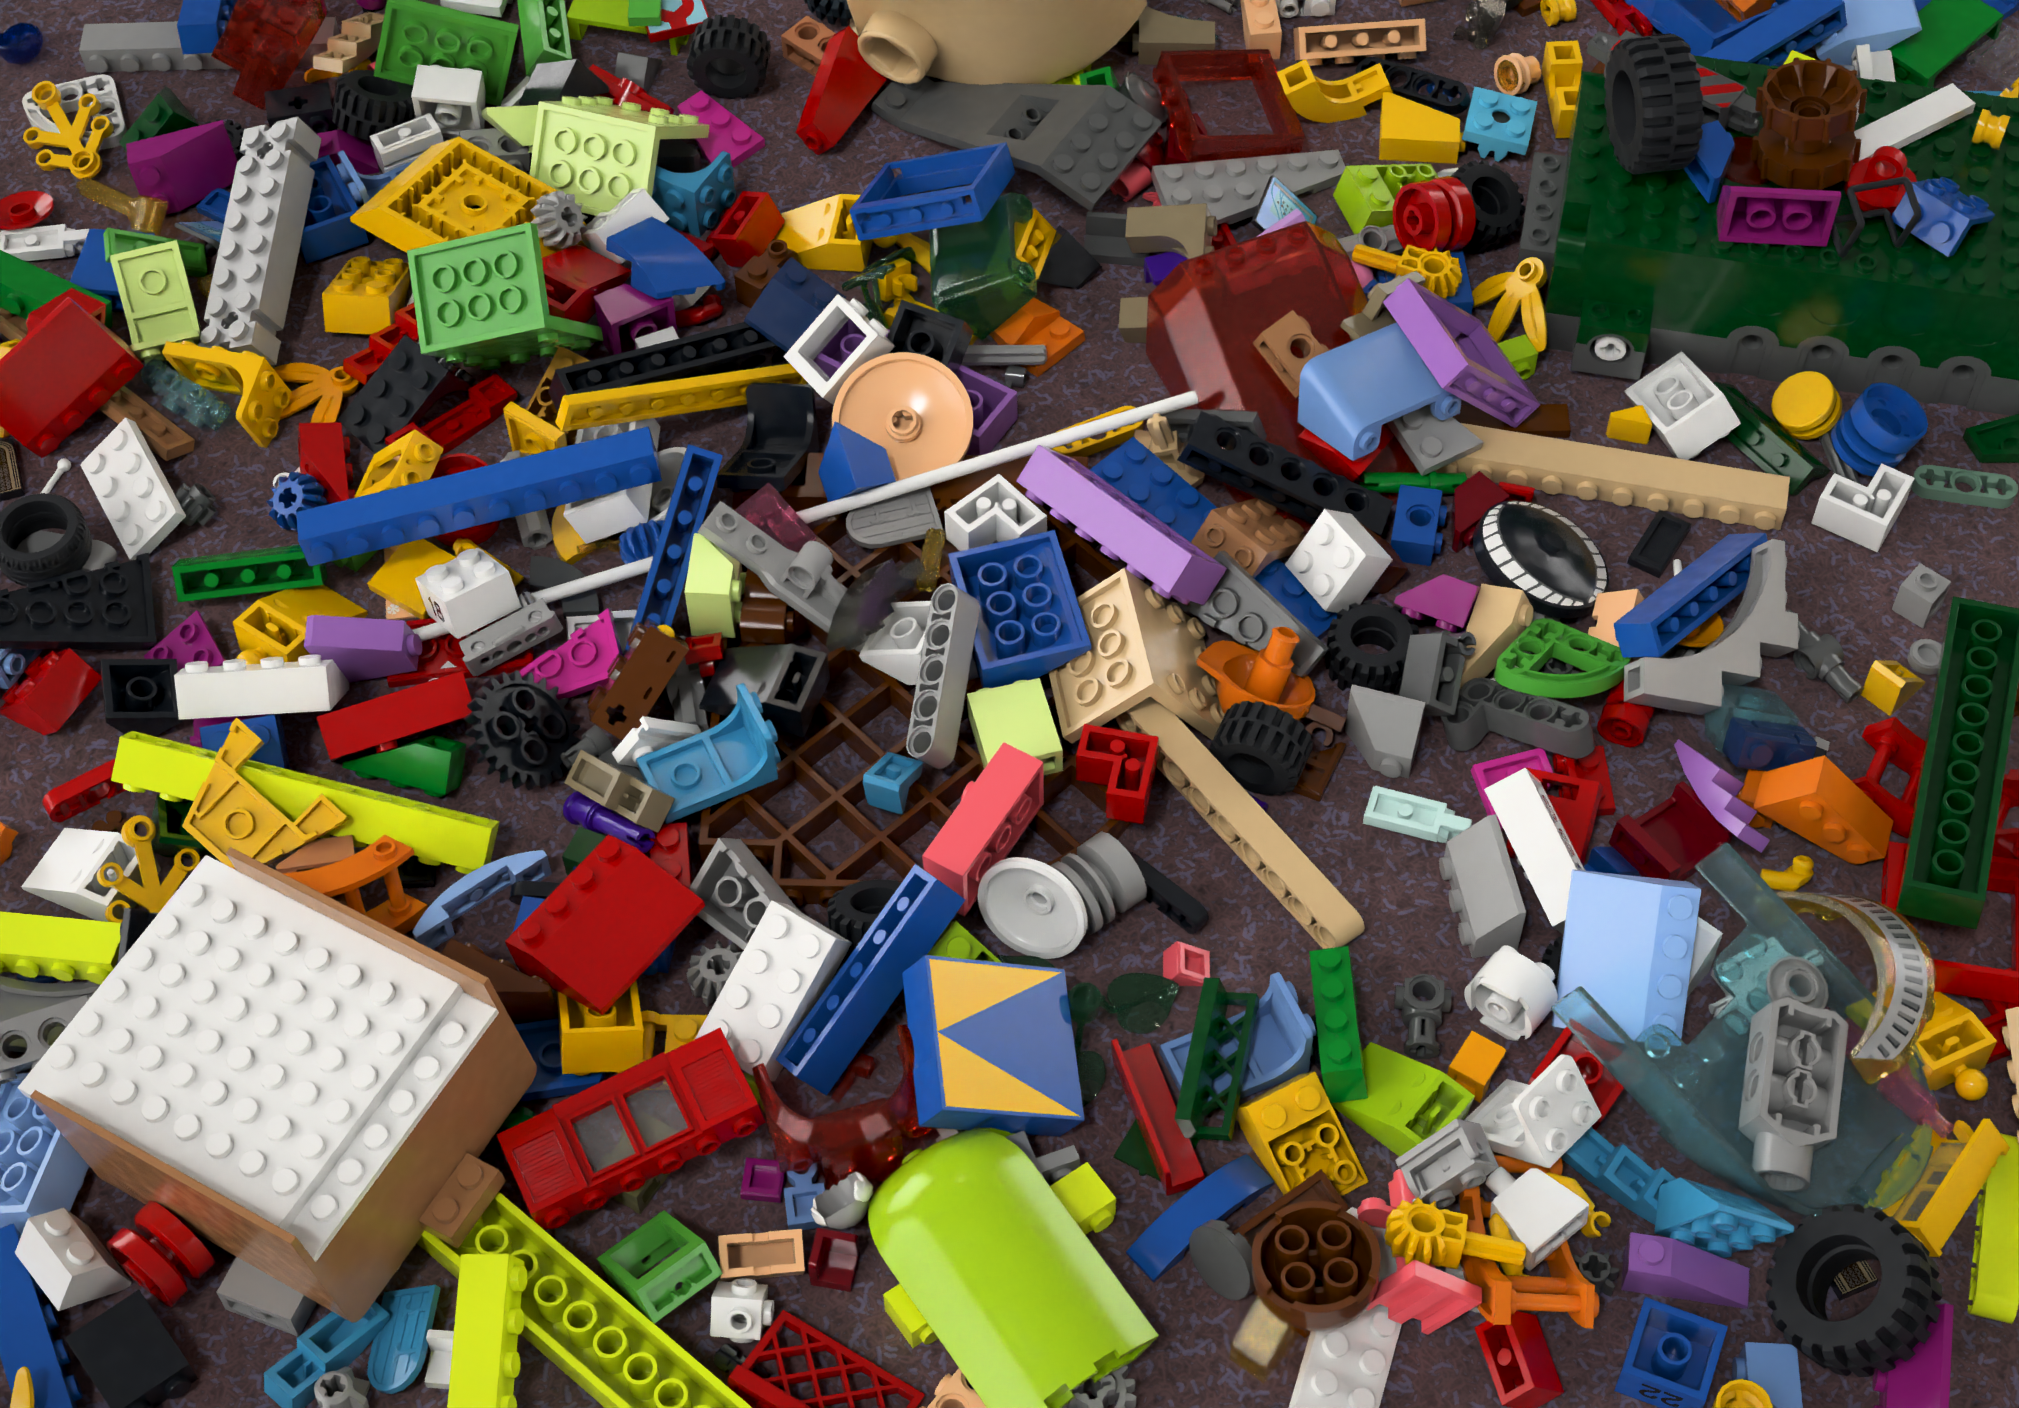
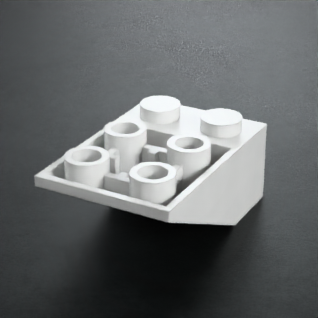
M64 828L21 887L27 892L89 918L108 922L105 911L114 901L123 900L131 908H135L137 903L113 887L102 886L97 879L98 870L106 863H117L123 869V875L142 887L143 883L135 848L127 845L120 833ZM154 855L157 872H158V874H159V872L161 871V868H160V866H159V864H158V862H157V859H156V857H155V855ZM107 868L104 870L106 880L111 882L116 880L117 875L113 869ZM119 906L113 907V916L116 919H123L124 909Z

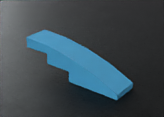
M1592 1127L1561 1156L1562 1160L1592 1184L1627 1209L1654 1225L1656 1222L1659 1187L1676 1179L1663 1167L1653 1170L1624 1144L1614 1147ZM1696 1245L1693 1246L1704 1251L1707 1249Z

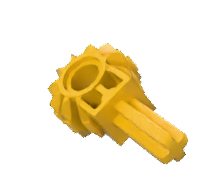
M1356 244L1352 253L1353 262L1394 273L1396 276H1404L1417 271L1426 279L1422 286L1443 299H1446L1447 296H1455L1459 284L1462 282L1459 258L1452 257L1450 250L1442 253L1435 247L1433 251H1427L1424 248L1421 249L1407 244L1402 256L1362 244Z
M1419 1197L1412 1204L1402 1200L1397 1209H1392L1387 1218V1227L1384 1235L1385 1244L1391 1247L1392 1257L1405 1258L1406 1265L1417 1260L1426 1265L1431 1263L1438 1267L1444 1266L1458 1269L1461 1256L1464 1254L1520 1266L1523 1264L1526 1255V1245L1523 1242L1466 1231L1468 1215L1452 1212L1448 1209L1439 1210L1436 1207L1435 1200L1431 1204L1423 1203Z

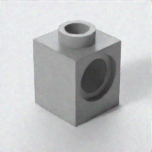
M1919 563L1901 584L1892 610L1919 627L1924 628L1942 607L1951 581Z

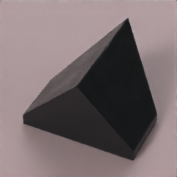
M1059 225L1055 229L1057 232L1039 279L1036 282L1080 289L1102 266L1067 230Z

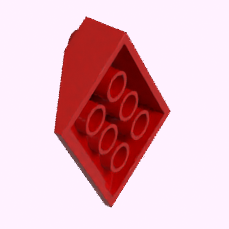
M68 297L0 359V426L27 449L40 458H44L56 450L59 444L74 430L81 427L84 421L98 408L107 403L110 397L123 385L132 380L135 374L144 367V364L130 350L124 340Z
M608 834L505 940V943L520 972L530 977L536 975L543 978L552 989L604 1015L706 905L704 900L639 849Z

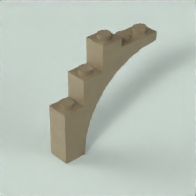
M1146 6L1138 20L1119 42H1133L1132 53H1139L1138 64L1214 66L1215 22L1190 20L1168 15Z

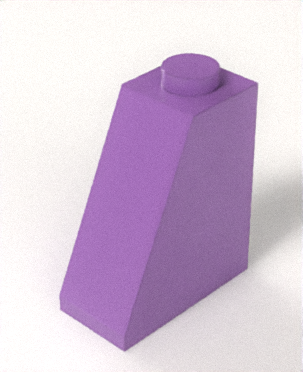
M311 615L307 616L304 648L310 655H321V660L333 659L349 683L417 671L418 658L422 653V642L419 635L415 634L403 620Z

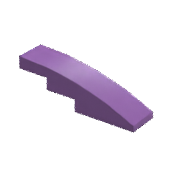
M1678 739L1674 744L1683 771L1698 798L1715 819L1732 834L1762 853L1770 840L1749 825L1757 811L1736 797L1744 783Z

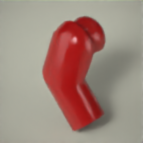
M707 295L703 299L704 305L675 311L677 326L681 328L696 325L719 317L724 308L721 305V298L717 295Z

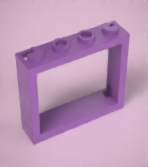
M1409 278L1398 285L1397 289L1383 301L1442 389L1514 428L1540 406L1538 400L1481 320Z

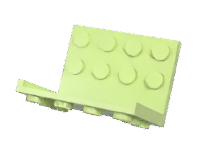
M562 96V101H539L529 175L558 191H563L565 194H574L575 203L583 204L581 208L582 213L597 216L601 212L611 211L633 189L644 188L652 197L661 139L708 138L710 125L699 123L698 116L688 114L672 115L669 110L651 108L650 112L642 111V105L637 103L622 102V106L614 105L613 98L594 96V98L587 96H578V98Z

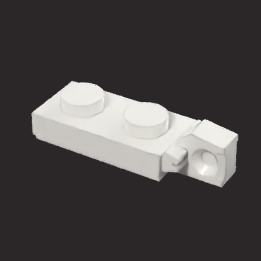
M65 224L2 230L0 232V250L23 261L70 257L81 253L89 229L75 230L67 228Z

